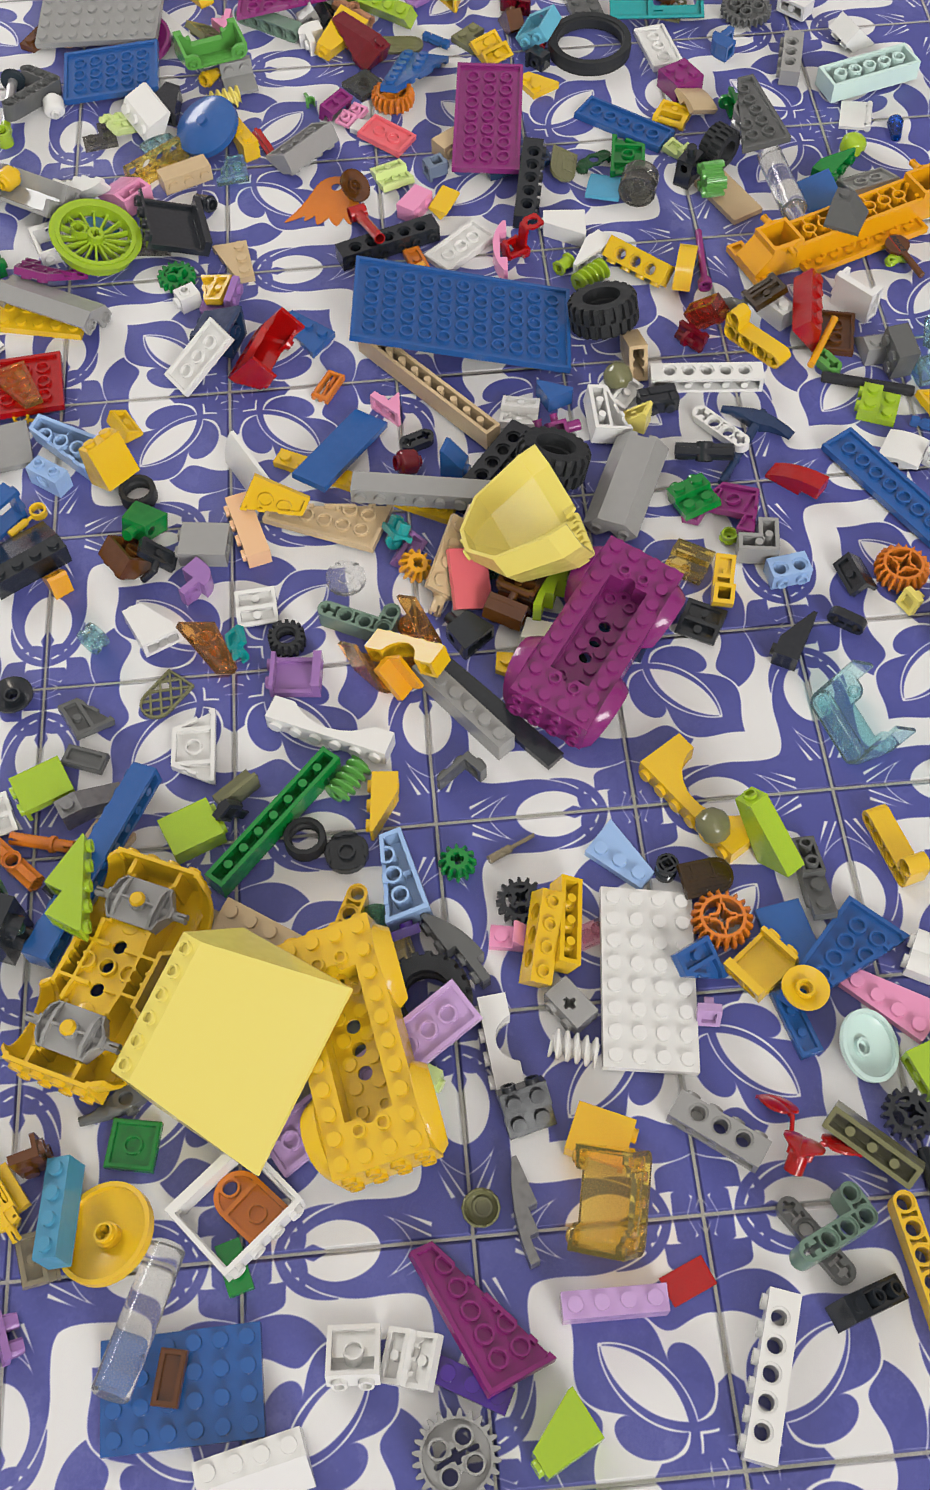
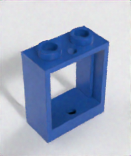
M4 482L0 484V510L8 503H10L11 508L0 517V540L7 535V532L12 527L28 517L25 511L26 506L19 497V491L14 486L10 487Z

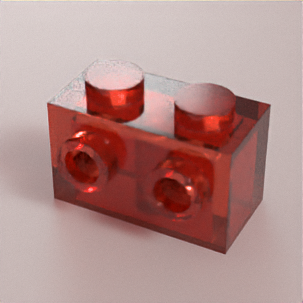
M718 292L691 302L683 315L698 330H704L711 325L723 323L730 309Z

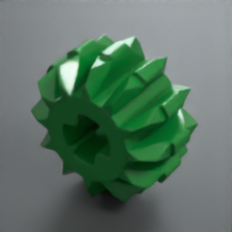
M457 843L454 849L447 846L446 852L440 853L441 860L438 861L441 875H447L449 882L456 878V882L459 883L462 877L468 881L469 874L475 873L474 866L477 865V860L473 858V850L468 851L466 845L459 848Z

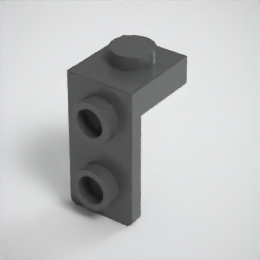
M467 751L465 754L456 757L449 768L443 769L438 774L437 788L442 790L464 770H467L481 783L487 777V766L481 758H476Z

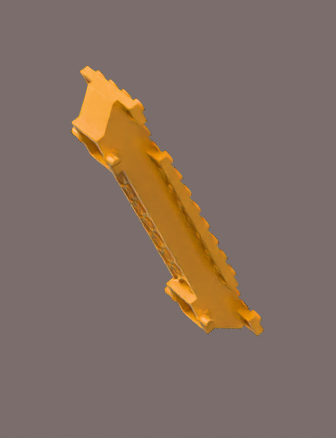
M911 159L909 165L913 170L905 172L903 179L858 195L869 210L858 236L823 227L830 208L828 206L790 221L786 217L779 220H771L767 214H763L760 220L764 225L755 228L754 235L745 244L740 240L727 245L726 252L749 280L756 285L771 272H774L777 276L798 267L803 272L813 268L817 273L821 274L885 249V241L891 235H902L909 240L925 234L928 231V226L922 220L930 217V163L921 165L915 159Z

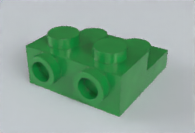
M702 473L690 474L686 480L679 483L673 482L666 488L668 501L685 521L722 505L721 499L711 489V483Z

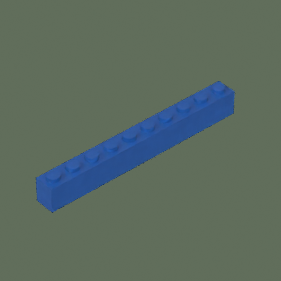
M133 761L130 768L126 770L120 785L114 790L110 802L104 807L100 819L92 828V832L88 839L93 840L95 847L91 857L94 864V871L91 872L93 892H90L91 901L96 896L94 894V890L97 889L96 886H102L106 879L108 870L107 856L112 851L118 849L119 846L124 848L162 781L158 770L154 767ZM54 895L53 898L49 900L46 906V910L57 898V895ZM43 913L42 917L36 922L29 939L24 942L21 953L28 962L53 970L73 935L54 926Z

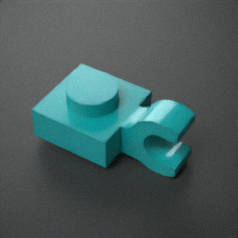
M237 624L224 636L227 651L232 653L233 661L241 658L244 664L249 660V654L243 648L247 641L244 626Z

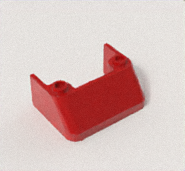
M281 307L254 332L228 378L240 385L259 390L267 389L277 377L271 370L280 354L285 349L288 351L293 346V338L304 329L305 325Z

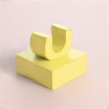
M908 586L898 597L896 603L908 616H911L921 606L925 596L920 590L915 591L911 586Z

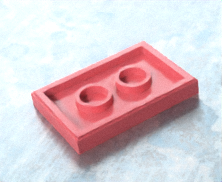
M374 114L357 132L358 138L397 158L412 145L417 136L377 114Z
M465 548L447 549L446 555L453 611L483 609L491 592L489 569L474 562L472 559L469 561L463 553Z

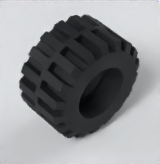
M722 121L714 123L706 131L698 147L699 150L704 152V161L723 159L725 167L722 168H726L739 148L740 132Z

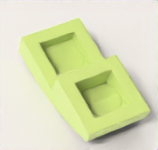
M671 137L663 145L661 151L678 160L690 143L687 142L683 145L674 137Z

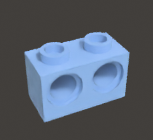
M800 551L767 558L763 572L770 589L773 590L810 582L813 568L806 552Z

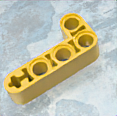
M745 303L738 304L726 315L724 325L725 336L773 369L779 368L790 359L791 352L789 348L750 323L751 310L749 306Z
M881 804L864 810L862 812L863 822L898 885L903 888L925 880L930 871L929 857L924 851L914 853L889 807L886 804Z

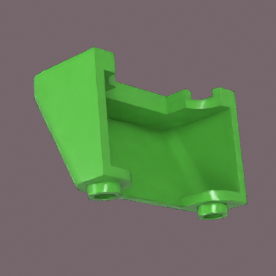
M234 17L226 19V27L219 28L220 35L191 41L189 35L184 37L180 30L172 32L175 54L178 60L188 70H197L245 57L248 51L247 42Z

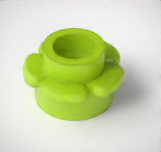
M725 527L720 532L719 540L725 545L736 543L738 534L735 528Z

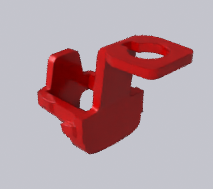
M536 213L524 217L519 224L518 235L515 234L513 237L500 243L502 256L507 257L508 261L517 257H529L531 248L527 245L529 230H535L544 225V220ZM531 219L538 221L536 224L527 225ZM509 245L512 246V248L514 249V251L510 252V246H509Z

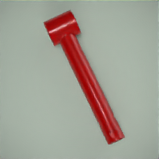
M365 203L347 207V214L351 223L359 222L377 244H382L385 241L384 234L368 217Z

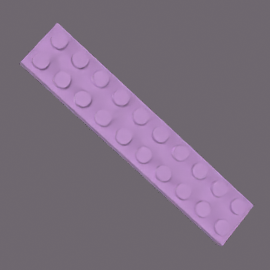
M453 979L403 1018L415 1061L428 1064L483 1019ZM364 1049L356 1057L363 1056L366 1052V1049ZM369 1066L361 1068L359 1077L361 1080H368L372 1076V1069ZM311 1093L294 1106L270 1153V1157L286 1178L310 1160L301 1137L300 1117L304 1108L312 1100Z

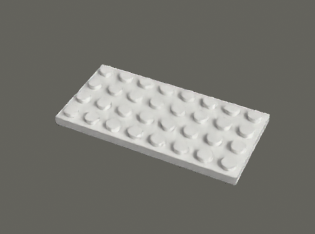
M601 886L599 889L602 1070L696 1076L700 1074L698 1021H696V978H681L671 958L672 954L694 942L693 925L690 924L693 918L690 915L692 899L686 900L684 892Z

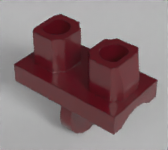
M680 320L674 337L680 341V345L683 347L687 345L696 352L701 353L710 335L705 331L701 332L691 322L688 323Z

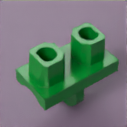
M731 86L728 87V93L721 95L718 99V106L726 110L729 119H732L733 108L736 101H738V93Z

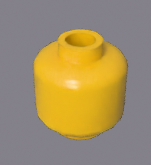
M5 165L0 169V189L2 191L11 192L20 185L21 177L17 168Z

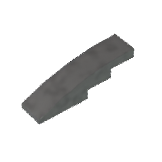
M515 1155L511 1157V1193L514 1218L520 1243L531 1270L540 1266L541 1261L532 1242V1239L538 1237L539 1230L530 1212L537 1208V1200Z

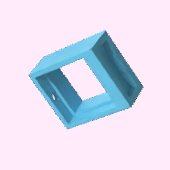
M554 4L529 14L515 37L523 51L530 49L535 44L539 45L549 40L562 18Z

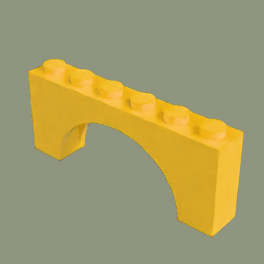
M678 733L640 761L638 773L644 782H648L654 788L655 793L659 797H663L668 802L671 810L675 813L678 812L683 817L686 825L696 831V816L706 808L690 795L685 786L682 770L685 764L692 758L694 747ZM741 815L728 816L730 819V835L725 841L707 843L701 834L698 833L700 839L705 844H709L714 849L715 854L724 859L728 864L752 847Z

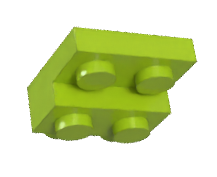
M865 382L864 386H860L857 397L860 400L857 399L854 411H857L855 419L893 427L901 395L883 391L884 385Z

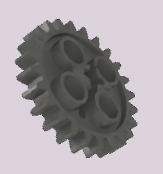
M722 0L720 11L721 15H723L722 19H726V23L731 22V25L737 24V28L741 25L743 29L745 26L751 29V26L757 28L758 24L762 26L763 22L767 23L771 16L772 4H769L770 0Z

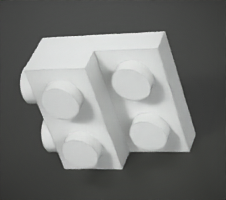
M381 1323L327 1325L325 1362L327 1387H331L333 1391L342 1392L347 1390L348 1386H358L361 1390L369 1391L374 1389L375 1385H381Z

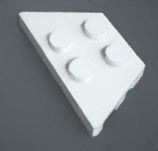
M215 708L208 710V714L200 718L196 716L187 723L172 728L171 768L176 772L216 785L217 713Z

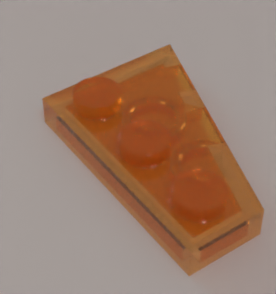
M24 361L0 369V388L21 406L28 409L44 403Z
M178 622L176 629L216 674H235L237 666L215 622Z

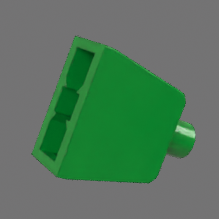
M135 501L122 516L121 534L127 541L133 538L140 540L143 536L153 539L168 530V513L139 501Z

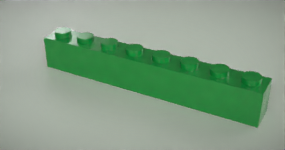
M322 746L204 874L208 885L227 898L284 835L287 825L293 820L298 819L325 790V786L330 784V780L335 778L336 773L341 772L340 757Z

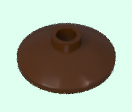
M352 168L342 173L340 185L344 194L354 202L365 201L370 195V185L367 178L360 171Z

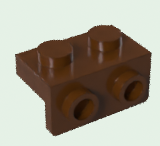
M34 1132L29 1133L31 1148L6 1157L8 1167L23 1179L38 1177L40 1172L46 1170L47 1158L54 1157L50 1144L46 1145L43 1137H38Z

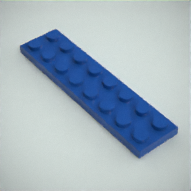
M852 427L822 444L821 450L930 548V496Z

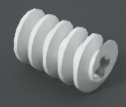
M557 1028L555 1033L552 1034L547 1057H550L552 1052H555V1059L559 1060L561 1055L564 1054L565 1062H569L570 1058L574 1056L575 1064H578L582 1058L585 1067L593 1061L595 1069L600 1048L599 1038L595 1037L593 1042L590 1043L589 1035H586L581 1041L579 1033H576L571 1038L570 1031L567 1030L564 1036H561V1030Z

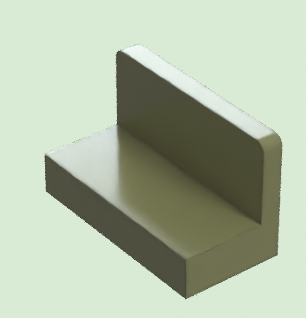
M245 769L212 795L213 800L217 804L224 799H235L243 802L261 787L258 775L255 772L250 774Z

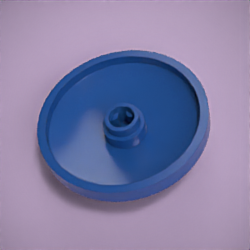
M218 95L206 96L194 102L183 113L178 123L177 140L180 147L191 157L204 154L206 158H209L223 151L233 140L238 129L239 119L235 107L228 99Z

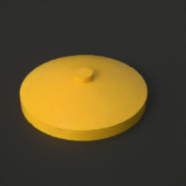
M122 1181L101 1183L83 1193L80 1201L72 1266L62 1268L63 1272L73 1281L90 1288L110 1286L129 1275L144 1258L153 1237L154 1213L148 1198L133 1185Z

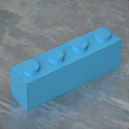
M71 1155L47 1158L32 1261L48 1270L72 1266L85 1165Z

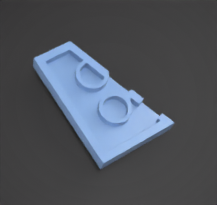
M611 819L585 850V856L635 889H643L654 874L652 868Z

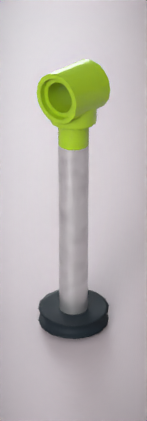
M9 68L5 69L1 74V84L6 88L5 99L24 89L26 81L20 71ZM2 113L0 148L9 149L14 146L11 122L6 121Z

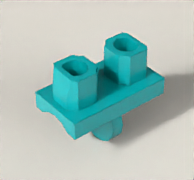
M391 514L389 522L382 523L381 528L388 534L385 543L389 549H398L401 547L403 540L409 544L412 543L413 538L409 535L411 525L404 522L402 516Z

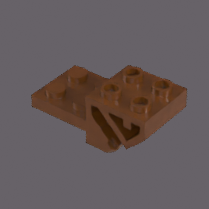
M500 574L496 581V587L499 590L498 594L490 592L483 608L482 617L519 632L523 628L526 618H531L533 615L534 601L548 576L520 583Z

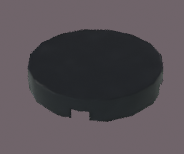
M342 831L333 835L331 840L326 843L324 856L327 865L334 872L353 874L366 865L369 859V847L366 840L357 833Z

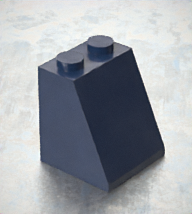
M237 305L204 311L202 316L198 318L194 330L190 333V341L208 318L211 317L234 339L233 343L222 355L234 359L247 334L242 306Z

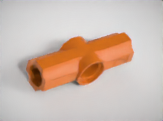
M0 838V865L29 892L38 890L45 880L44 876L30 865L18 851L14 850Z

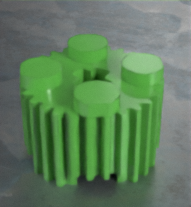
M723 159L704 161L697 164V173L700 174V180L697 181L698 192L701 191L702 198L725 195L724 189H727L728 179L722 168L725 167Z

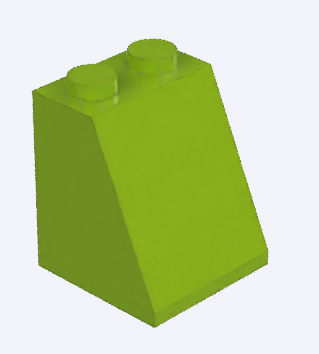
M573 1386L567 1390L532 1452L533 1460L530 1465L539 1479L544 1477L546 1482L595 1448L605 1438Z

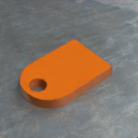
M244 1170L233 1171L225 1175L218 1182L213 1196L214 1205L219 1215L249 1244L288 1207L256 1175ZM230 1182L236 1183L238 1186L237 1191L232 1195H226L224 1193L226 1184Z

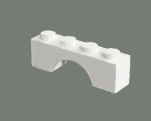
M505 992L477 997V1006L474 1007L483 1018L480 1021L482 1029H478L480 1043H485L486 1046L483 1058L485 1067L490 1066L491 1075H488L490 1090H499L506 1083L513 1082L517 1084L524 1081L521 1062L505 1056L499 1050L496 1043L499 1031L510 1023V1012Z

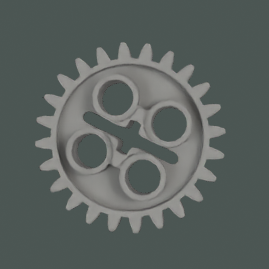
M448 1408L446 1418H443L437 1412L438 1422L434 1423L428 1419L427 1423L430 1429L428 1431L422 1428L419 1429L424 1438L423 1440H414V1443L420 1447V1450L412 1452V1456L419 1458V1462L414 1463L412 1467L414 1469H421V1473L415 1478L417 1481L425 1479L426 1482L422 1490H428L429 1488L432 1490H486L484 1488L486 1484L494 1487L495 1483L490 1476L499 1475L500 1473L493 1466L502 1462L501 1458L494 1456V1453L501 1450V1446L492 1445V1442L497 1438V1434L488 1435L491 1424L489 1423L482 1427L483 1416L480 1415L474 1421L472 1419V1410L465 1417L462 1415L461 1408H458L456 1416H453L450 1408ZM460 1429H467L471 1433V1440L465 1445H460L455 1439L456 1433ZM436 1442H442L446 1446L445 1455L439 1459L434 1458L430 1452L432 1445ZM474 1444H479L477 1450L461 1458L462 1463L460 1465H457L454 1461L438 1471L434 1470L437 1464L452 1458L453 1450L456 1449L458 1453H461ZM473 1456H478L483 1460V1468L477 1473L471 1472L467 1467L468 1460ZM450 1469L458 1474L457 1483L451 1487L446 1486L442 1480L444 1472Z

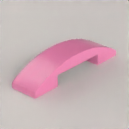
M502 220L493 237V264L499 278L508 279L507 257H500V243L506 240V220Z

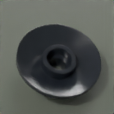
M11 676L0 681V712L16 713L29 705L33 698V688L28 680L18 676Z

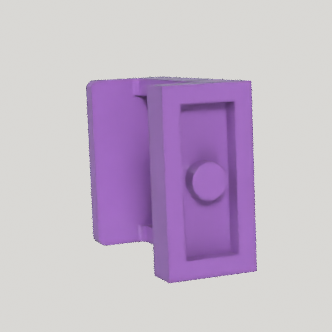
M313 650V657H277L276 651H271V659H267L269 676L265 677V688L269 689L270 696L321 697L324 665L322 650Z

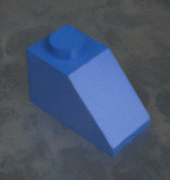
M446 437L439 451L441 477L463 478L471 469L469 456L451 438Z

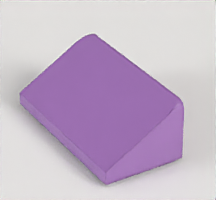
M413 530L410 531L409 535L413 538L412 543L409 544L403 540L401 547L398 548L389 564L400 568L398 561L402 559L401 556L404 552L408 553L410 549L416 552L418 549H421L422 553L428 541Z

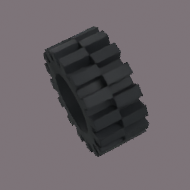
M285 619V623H282L279 620L278 625L274 623L272 625L273 629L269 628V634H267L271 651H276L277 657H280V655L282 657H293V654L297 657L299 656V651L303 653L304 647H306V636L303 626L301 627L299 622L296 624L295 620H291V623H289V620ZM286 635H292L295 637V639L289 643H282L279 641L280 638Z

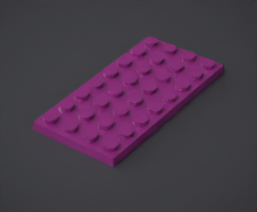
M457 63L452 172L519 174L523 64Z

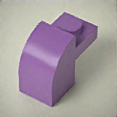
M196 556L182 568L187 583L178 590L182 602L187 606L196 601L201 594L209 597L214 589L210 568Z

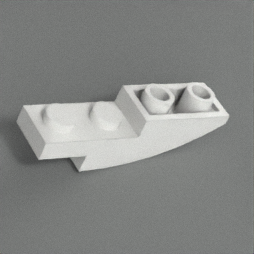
M73 176L72 181L66 180V182L55 178L52 179L81 190L79 199H93L111 189V186L100 177Z

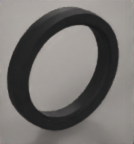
M599 12L574 13L562 18L548 40L550 59L557 67L574 75L601 76L609 74L621 68L628 60L631 51V33L622 21L611 15ZM598 29L614 35L621 43V47L617 52L605 58L580 59L566 54L559 47L558 42L565 34L571 31Z

